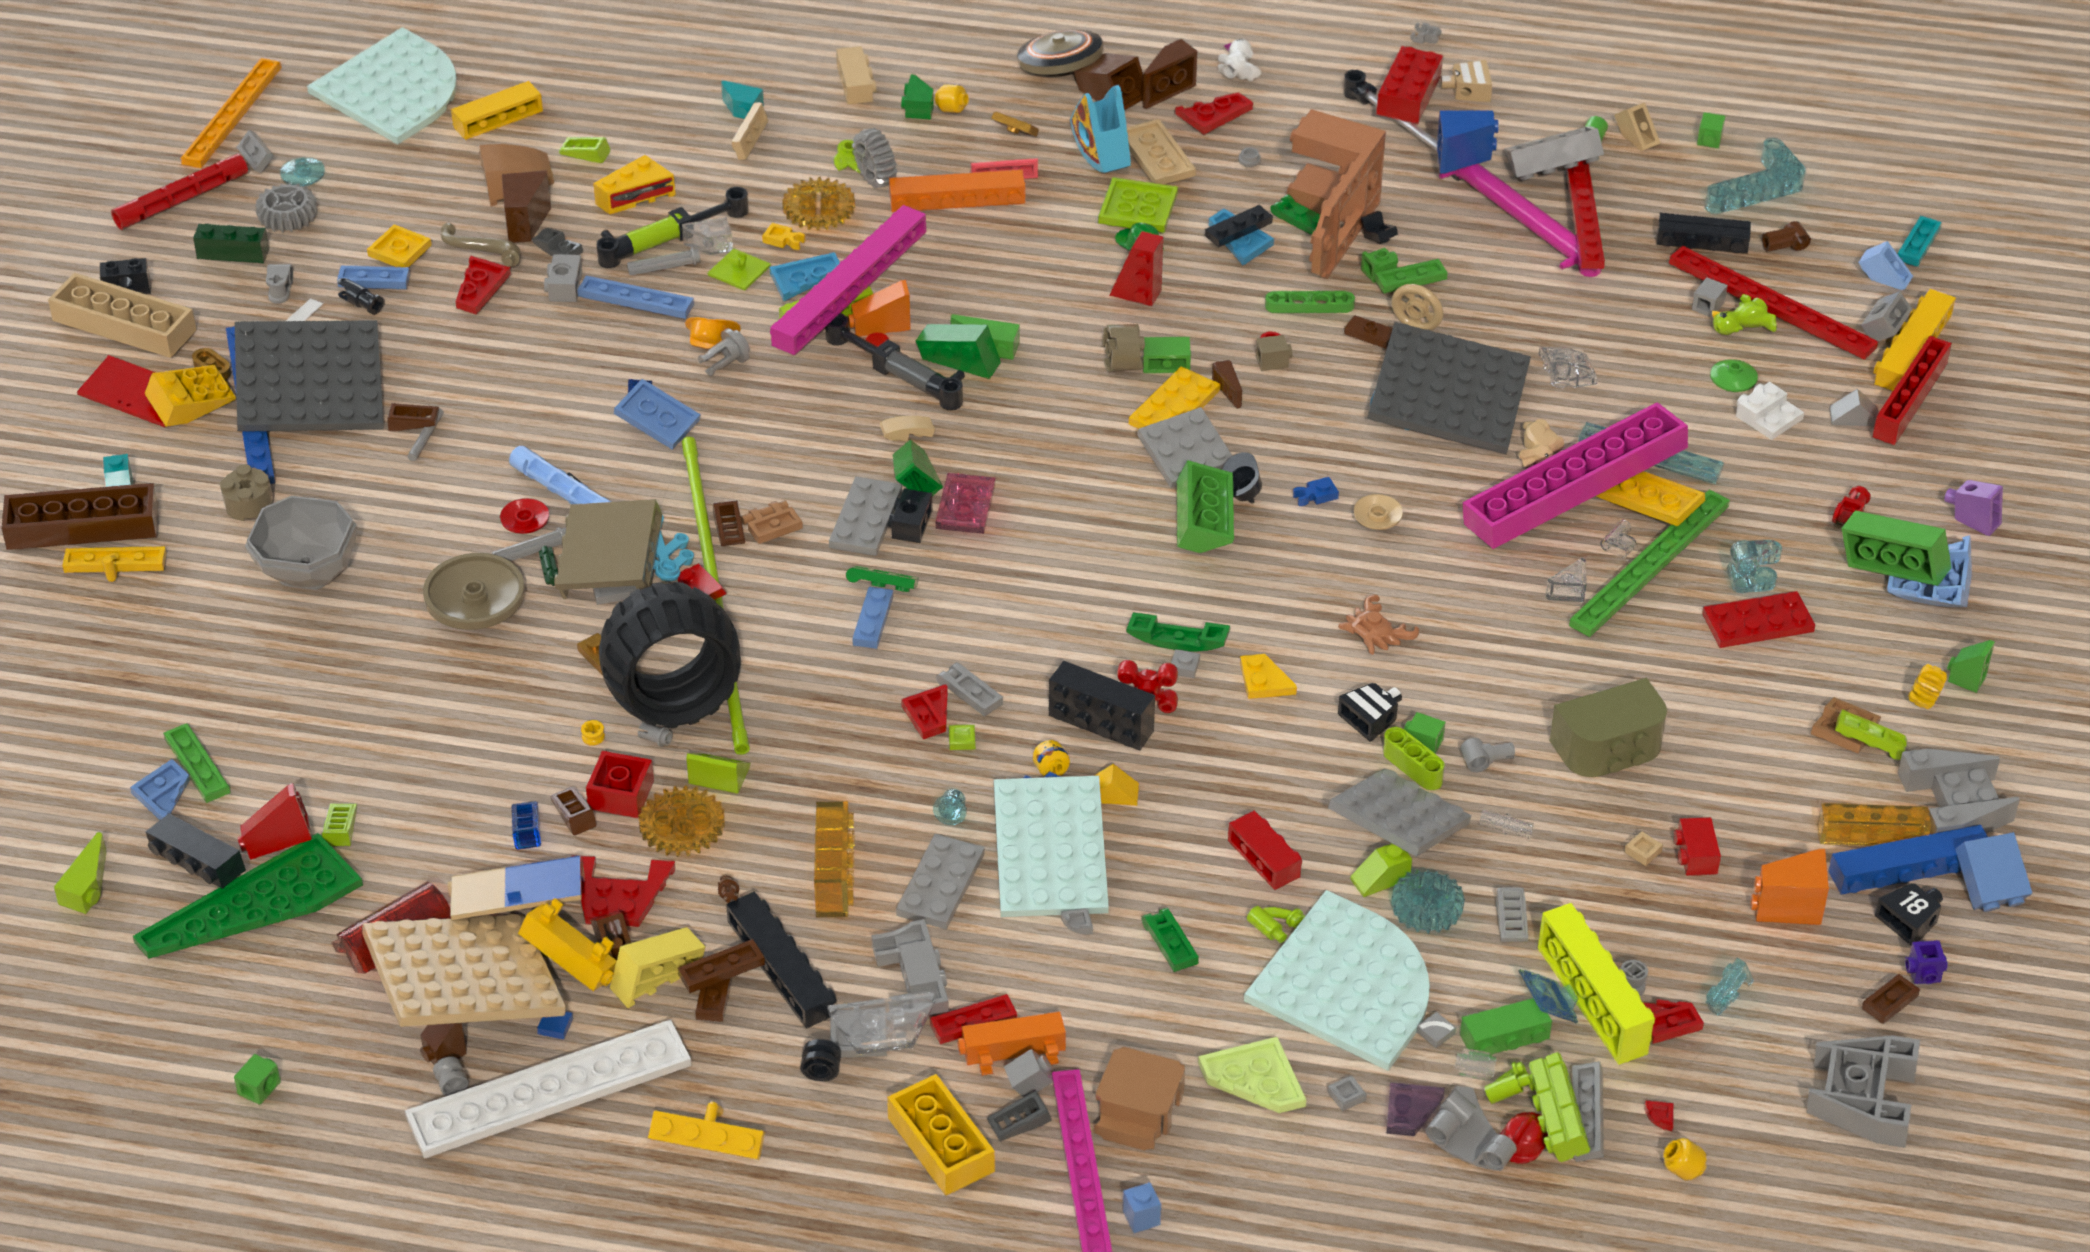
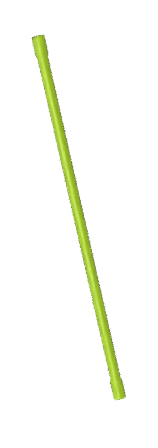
M688 436L683 438L681 443L683 455L686 459L704 569L719 583L698 463L696 440ZM722 597L716 599V603L724 609ZM735 682L733 693L727 700L732 726L734 751L738 755H744L749 752L750 747L747 731L744 726L737 682Z

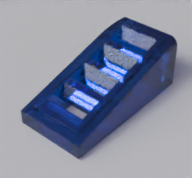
M538 801L512 804V834L515 848L519 850L541 846Z

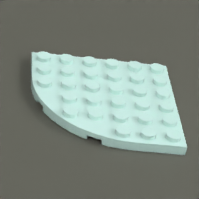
M402 27L309 84L307 89L308 93L398 145L434 122L447 110L448 103L453 101L456 94L457 81L454 65L440 48Z
M1326 890L1245 992L1244 1001L1389 1071L1417 1033V1025L1424 1020L1429 1000L1430 985L1427 968L1419 950L1402 930L1375 912Z

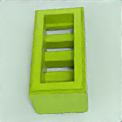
M567 137L559 153L590 162L604 163L611 150L606 137Z
M330 804L322 831V837L330 846H351L357 804Z

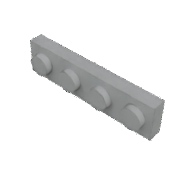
M1600 1061L1572 1066L1573 1090L1591 1149L1589 1153L1578 1157L1575 1155L1576 1162L1604 1157L1603 1068Z

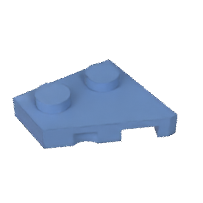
M171 759L130 787L131 794L161 820L167 814L172 813L189 782V774Z

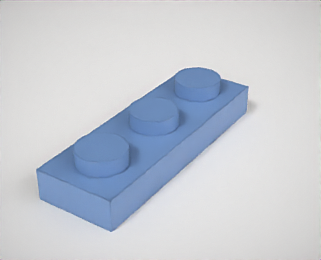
M341 265L337 281L340 278H347L365 288L407 289L410 270L409 267Z
M868 587L852 638L853 646L878 649L893 600V590Z

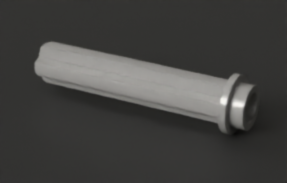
M692 247L689 251L628 262L627 269L630 275H636L688 264L695 266L696 263L700 262V255L698 249H693Z
M557 527L556 531L493 551L492 554L513 561L537 553L545 545L547 547L562 545V536L566 533V528L561 529Z

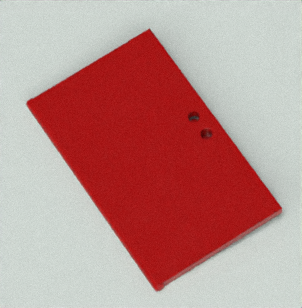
M108 355L77 391L79 396L166 427L145 395L152 373H156L154 371Z

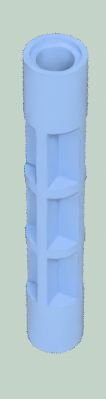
M525 446L516 447L510 454L509 463L512 467L529 478L535 479L549 491L566 499L570 504L611 502L590 490L585 484L571 478L563 470L557 469L546 462L544 458Z

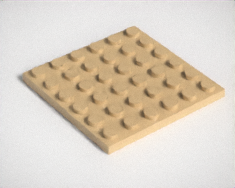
M483 915L481 917L456 920L430 918L416 921L401 920L398 922L376 921L374 923H363L362 934L400 1027L565 1016L566 1006L540 950L518 934L525 919L523 915Z

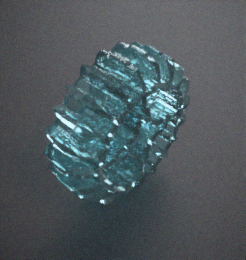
M1428 868L1425 872H1420L1418 869H1416L1414 874L1407 872L1405 878H1399V881L1393 888L1391 898L1393 912L1395 916H1398L1399 923L1406 922L1407 929L1415 927L1417 933L1422 929L1426 930L1428 934L1431 930L1440 933L1442 928L1449 930L1451 924L1456 925L1463 914L1465 902L1462 887L1458 886L1456 879L1450 880L1449 874L1440 875L1439 869L1433 873Z

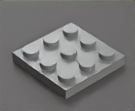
M1202 407L1138 429L1137 435L1170 488L1177 486V479L1187 460L1222 470L1224 464L1232 457V454Z

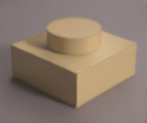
M1640 832L1625 846V853L1647 866L1662 852L1663 844L1644 832Z

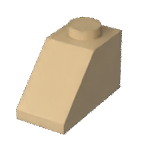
M1645 102L1614 114L1622 136L1640 151L1660 144Z

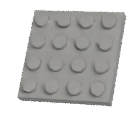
M1385 768L1330 800L1328 806L1332 811L1416 857L1469 825L1472 816L1464 812L1461 807L1451 805L1442 800L1439 795L1429 793L1420 788L1417 783L1407 781L1398 776L1396 772Z

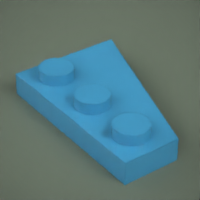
M835 252L772 266L769 269L770 275L784 302L817 285L829 272L839 265L840 261Z

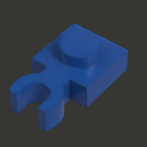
M1325 477L1307 482V488H1294L1293 498L1298 497L1299 506H1305L1313 500L1318 505L1339 499V491L1330 477Z

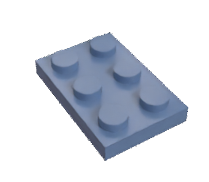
M641 379L614 408L616 416L672 450L700 421L701 415L644 379Z

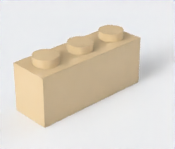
M862 46L836 49L837 69L847 105L873 102L876 82L873 79L872 68L869 67L868 54H864Z

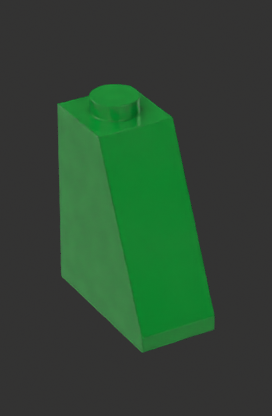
M911 439L893 454L895 479L904 487L911 490L930 492L932 496L943 488L925 450Z

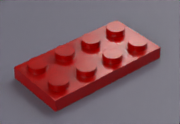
M1798 591L1704 606L1702 615L1719 648L1812 633L1815 631L1816 626Z

